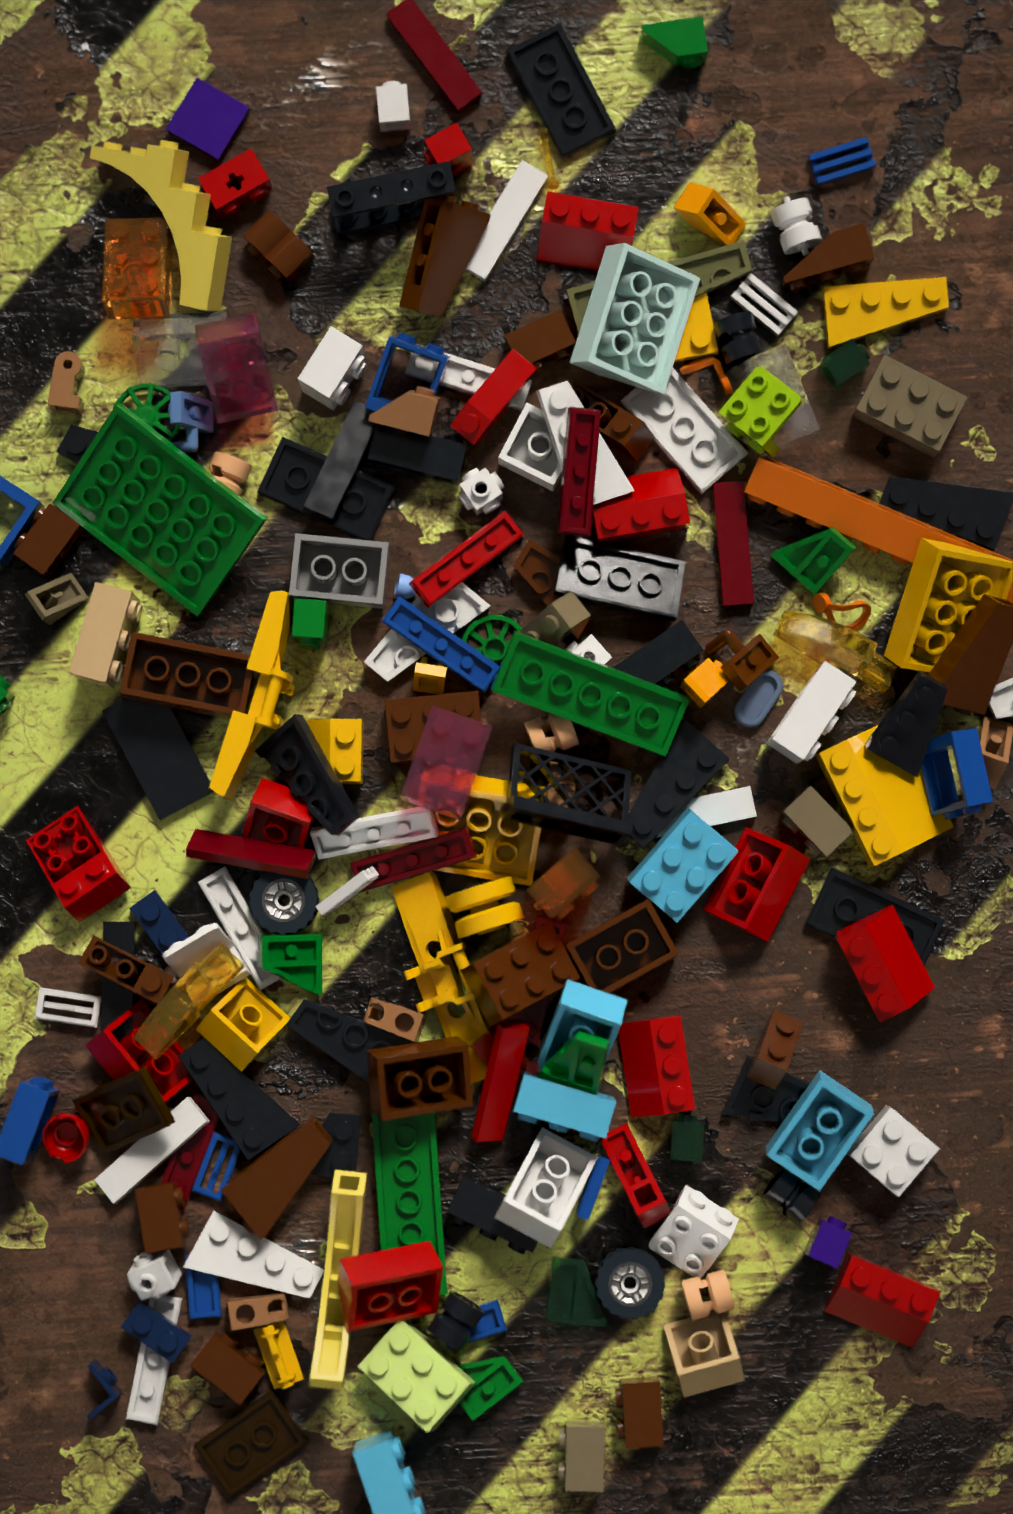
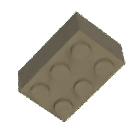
M884 354L852 417L934 458L940 452L967 396Z

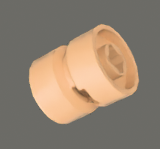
M214 452L208 468L214 477L241 497L243 490L240 488V484L246 483L252 466L231 455Z
M549 713L546 720L538 717L524 723L532 747L555 752L557 748L564 751L579 745L576 732L570 720ZM552 731L553 737L546 738L545 734Z
M724 1269L707 1273L706 1278L703 1280L698 1276L681 1280L692 1321L709 1317L710 1311L713 1310L717 1314L735 1310ZM707 1289L710 1301L702 1303L699 1291Z

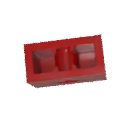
M457 122L424 140L425 151L422 152L425 159L423 161L424 166L450 161L453 177L473 167L472 148Z
M252 148L198 178L204 193L211 194L210 203L219 218L224 215L229 217L236 214L242 209L241 205L250 200L253 202L261 200L269 193L268 190L272 188L270 179ZM237 181V183L241 185L242 188L236 190V188L232 186L233 182Z

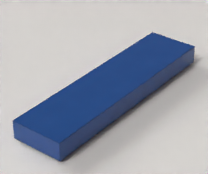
M400 596L381 621L482 693L486 691L497 675L499 665Z

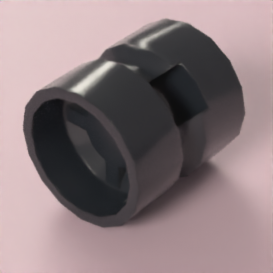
M752 312L733 314L714 323L718 341L724 343L721 351L726 366L742 365L754 361L765 354L760 337L754 336L757 327Z
M782 1167L767 1185L761 1198L775 1209L783 1207L782 1214L798 1225L813 1209L821 1196V1192L807 1182L801 1184L798 1176Z
M450 1290L442 1303L444 1312L436 1313L427 1330L442 1342L462 1351L471 1336L469 1328L477 1327L485 1311L465 1296Z

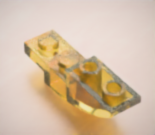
M784 611L773 634L819 664L824 661L828 663L834 662L882 694L890 687L897 668L896 665L875 652L878 645L875 641L846 626L814 615Z
M220 943L200 964L196 962L180 978L151 1012L133 1038L157 1060L201 1016L200 1011L245 967L244 964Z

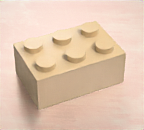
M95 582L69 670L70 674L78 679L110 688H115L116 682L121 683L125 668L122 661L125 652L128 653L133 623L139 622L143 608L142 605H139L140 599L131 591Z

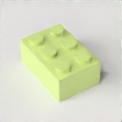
M408 1319L397 1321L358 1365L374 1383L427 1433L435 1431L476 1384L474 1380Z

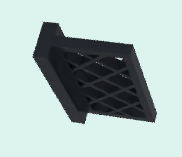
M515 743L511 750L507 804L503 807L502 819L619 846L631 835L632 823L628 822L632 770ZM520 754L530 756L537 767L527 772L520 763ZM550 762L559 763L566 774L556 779L546 765ZM579 769L588 770L595 781L586 786L576 771ZM538 770L550 782V785L542 790L531 778V775ZM609 775L622 778L621 789L616 793L605 780ZM567 777H570L580 790L571 797L560 784ZM522 781H525L535 794L531 798L517 796V785ZM596 784H599L609 797L602 803H599L589 790ZM554 788L564 802L560 805L551 804L544 793ZM583 794L593 809L589 812L581 811L573 800ZM612 801L619 810V819L609 817L603 806Z

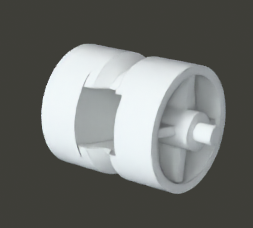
M789 196L784 197L785 203L777 206L770 212L774 226L779 227V230H784L780 235L784 254L802 251L803 256L809 254V248L822 241L818 226L814 225L813 222H809L813 213L808 198H799L790 201Z

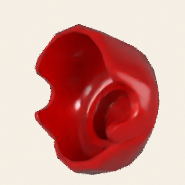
M70 1113L57 1114L50 1118L42 1129V1143L49 1156L60 1159L65 1164L80 1159L89 1146L90 1131L83 1119Z

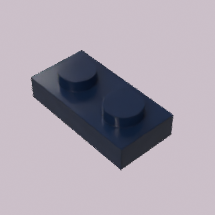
M157 890L152 891L130 907V910L162 955L172 944L189 938V935Z
M139 1300L121 1326L125 1331L172 1364L192 1337L191 1334L143 1300Z

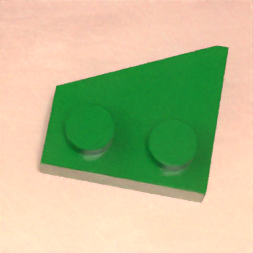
M832 527L777 549L770 556L816 595L857 547Z
M322 934L258 935V967L311 993L322 995Z
M578 1031L542 1066L539 1078L597 1095L601 1085L610 1040Z
M506 1356L460 1364L458 1366L476 1384L459 1403L472 1421H475L521 1385L524 1380Z

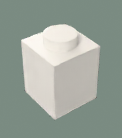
M388 81L383 83L382 86H377L376 94L380 131L411 129L407 84H400L398 81Z

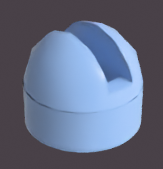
M399 573L395 585L394 598L399 596L405 600L412 598L416 593L409 583L414 578Z

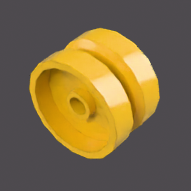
M511 876L446 896L450 912L459 913L469 909L471 911V915L459 918L454 923L458 939L476 933L480 936L505 928V924L524 918L520 903L514 901L500 905L498 901L515 893L516 890Z

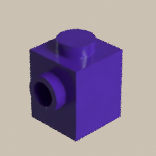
M829 1216L827 1221L819 1217L805 1253L816 1260L838 1268L852 1235L849 1230L845 1229L847 1223L832 1216Z

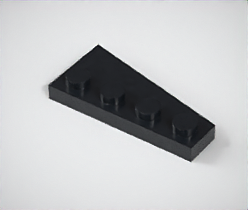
M294 714L255 750L260 758H265L271 765L270 769L290 785L289 790L296 797H301L308 805L307 809L331 835H340L360 817L303 715Z
M307 999L302 1001L286 1024L368 1083L366 1050L416 1043Z
M747 1055L724 1105L722 1114L739 1115L749 1119L767 1120L782 1124L810 1082L786 1072L776 1090L746 1078L753 1057Z

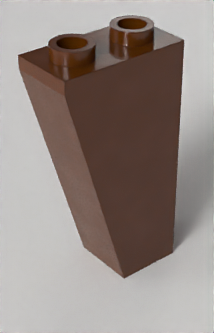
M449 195L439 196L438 199H425L399 307L442 317L490 220L491 214L479 211L480 205L462 201L461 205L456 204L457 198Z
M984 594L928 675L944 684L948 690L941 709H945L947 705L954 707L953 710L967 716H971L972 712L985 715L1013 643V602Z
M312 1115L224 1184L221 1189L223 1201L232 1211L236 1209L243 1217V1226L251 1235L256 1234L260 1240L266 1236L324 1155L333 1140L317 1118Z

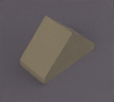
M72 573L32 589L25 594L40 618L48 625L53 624L89 598Z

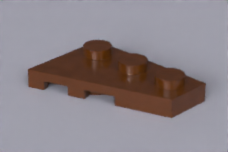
M529 539L513 565L514 569L547 607L552 602L561 598V596L554 595L560 557ZM580 601L591 616L571 632L577 641L599 605Z

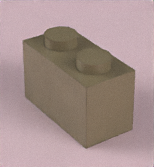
M573 591L552 602L527 624L520 633L557 646L591 615Z
M812 786L807 787L781 812L785 817L782 823L793 834L799 832L807 840L804 846L815 857L819 854L823 858L828 857L854 832Z
M566 1421V1430H559V1449L565 1450V1462H559L558 1481L564 1482L565 1491L603 1492L604 1422Z

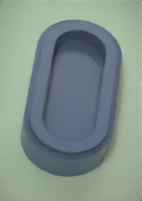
M765 670L749 684L734 708L735 719L740 725L755 727L764 720L783 690V681L776 672Z

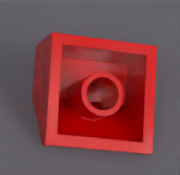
M262 778L250 802L242 837L305 848L310 836V830L316 818L307 809L308 805L301 797H296L289 790V787Z

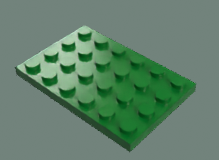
M121 403L115 405L52 502L197 617L204 612L267 520L265 515Z

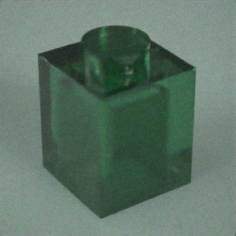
M851 339L822 359L819 367L837 391L867 370L870 365L868 361L870 356L861 343L857 345Z
M678 1114V1120H671L669 1158L671 1160H703L704 1123L697 1121V1115Z

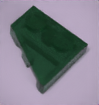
M552 1256L545 1312L546 1321L606 1327L607 1321L599 1305L598 1296L589 1277L590 1274L585 1260Z

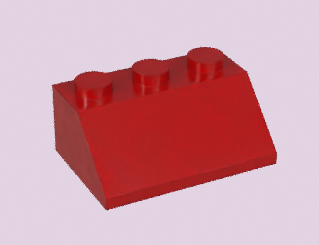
M547 191L536 261L598 271L606 246L620 243L632 246L639 207Z
M678 468L627 476L635 491L593 505L592 520L596 542L600 543L685 530L690 525L685 491Z
M745 827L735 847L739 852L724 868L703 910L768 942L810 858L790 845Z
M893 904L836 931L837 940L879 1022L909 1009L935 989Z
M143 999L85 1045L113 1080L145 1066L165 1102L192 1080L177 1057L184 1052V1049ZM133 1015V1031L118 1042L111 1032Z
M681 1015L621 1023L618 1036L631 1118L695 1110Z
M430 1241L340 1259L337 1283L347 1332L437 1313L443 1266Z
M847 1252L824 1311L913 1348L929 1323L941 1292L925 1283Z

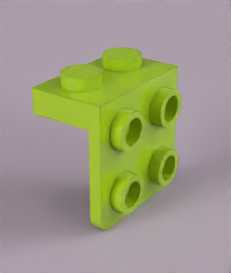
M758 366L719 410V413L726 420L727 425L725 428L738 439L743 435L749 440L747 445L760 456L765 452L773 459L781 450L773 440V437L800 407L802 398L765 368Z

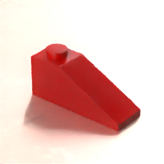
M512 349L468 400L450 426L473 445L483 441L537 370V367L515 349Z
M625 1123L607 1132L606 1139L599 1137L643 1228L645 1229L667 1218L671 1211L628 1124Z

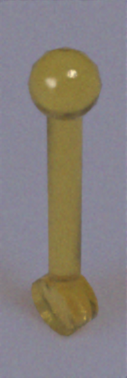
M543 127L539 128L549 175L547 186L551 190H556L559 187V181L555 178L546 128Z

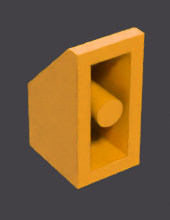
M689 182L673 207L691 226L723 246L734 244L747 224L713 188Z
M707 658L680 684V687L700 708L730 681L720 668L723 664L717 659L712 662L710 658Z

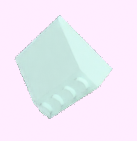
M626 243L606 246L570 363L594 374L664 395L700 278Z

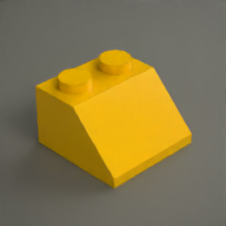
M306 720L340 783L363 784V720Z
M246 977L210 1010L195 1030L242 1072L290 1020V1017Z

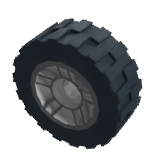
M263 872L253 883L254 886L249 895V906L253 913L252 916L262 928L279 935L300 932L310 925L313 918L317 915L318 909L316 906L319 904L320 898L318 897V889L311 877L308 876L307 879ZM282 894L290 897L288 906L283 907L278 903V899H280Z
M633 1246L617 1248L616 1251L609 1252L606 1258L599 1263V1268L595 1274L597 1296L604 1308H607L614 1316L618 1315L623 1319H638L639 1316H646L652 1309H656L658 1302L663 1298L665 1288L663 1271L655 1257L644 1249H637ZM627 1277L635 1279L636 1286L634 1288H626L624 1286V1280Z

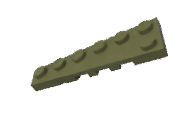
M744 241L667 262L700 278L695 297L705 292L709 293L752 273ZM595 282L566 289V295L578 334Z

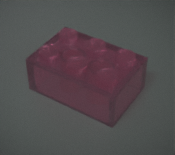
M257 313L195 325L197 346L217 423L278 411L276 392Z
M432 706L401 794L402 801L462 821L492 734V725Z

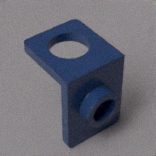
M96 1359L88 1365V1368L110 1396L87 1415L89 1420L122 1393L116 1385L118 1379L113 1371L107 1366L103 1368Z

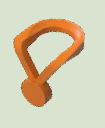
M712 356L692 361L680 368L681 374L685 375L713 364L726 396L733 393L727 375H724L720 361Z
M823 592L816 594L813 598L815 610L818 613L826 614L831 630L836 636L857 631L868 621L871 615L870 605L863 600L847 605L831 603L829 596ZM858 607L863 608V612L858 620L850 625L838 626L832 610L847 611Z

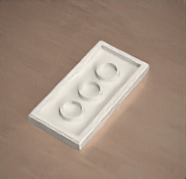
M672 368L664 395L636 387L620 401L629 413L645 422L655 436L653 441L700 494H703L713 483L717 482L748 455L743 446L725 428L674 368Z

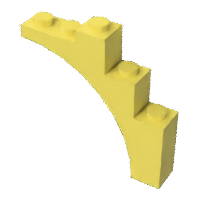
M160 140L159 146L148 144L147 149L131 147L130 152L122 151V144L104 141L103 147L91 146V159L112 165L129 175L147 191L161 210L172 232L179 257L181 275L179 305L205 311H221L232 237L221 235L222 229L206 226L211 194L200 192V186L185 183L189 151L178 149L179 143Z
M335 1170L323 1287L310 1375V1387L342 1390L351 1331L347 1332L345 1328L337 1283L339 1261L343 1258L359 1255L364 1220L367 1173Z

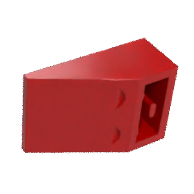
M78 805L26 840L63 907L79 923L131 888L118 864Z

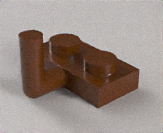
M728 629L705 646L707 653L710 655L715 654L726 645L735 653L720 668L739 691H742L779 658L761 634H758L744 646L735 633Z

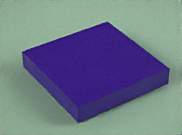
M196 78L168 124L166 131L220 162L248 116L250 107L203 80Z

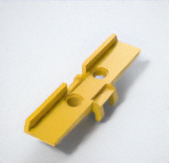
M275 591L269 594L246 667L248 670L260 673L248 715L233 710L209 788L215 793L233 801L255 751L260 732L264 727L277 731V728H280L285 722L281 716L274 713L279 694L293 696L295 685L292 684L293 676L281 671L294 611V598L285 591Z
M430 871L391 886L405 930L419 965L404 971L406 980L416 979L423 998L422 1002L416 1004L418 1012L420 1013L435 1007L446 1038L457 1036L468 1044L472 1084L485 1079L496 1030L494 1025L490 1026L460 971L470 965L464 950L467 947L461 938L458 939L454 926L455 922L437 874ZM432 941H438L441 945V951L437 952L436 958L432 957L428 950L429 944ZM450 954H453L465 989L467 991V995H465ZM452 1002L457 1005H463L465 1013L462 1017L455 1016L451 1012L450 1006Z

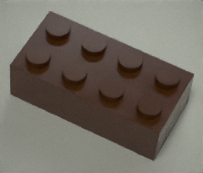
M132 632L119 693L122 699L230 719L233 710L246 714L255 671L246 668L250 654Z

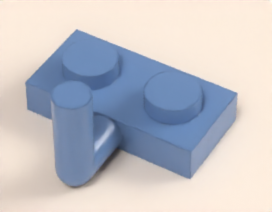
M183 391L170 392V404L168 407L170 423L186 428V441L171 443L184 453H194L198 450V432L202 434L213 433V402Z

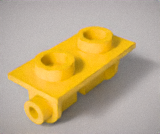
M284 1320L253 1329L274 1390L281 1387L282 1389L293 1386L295 1382L303 1380L304 1377Z

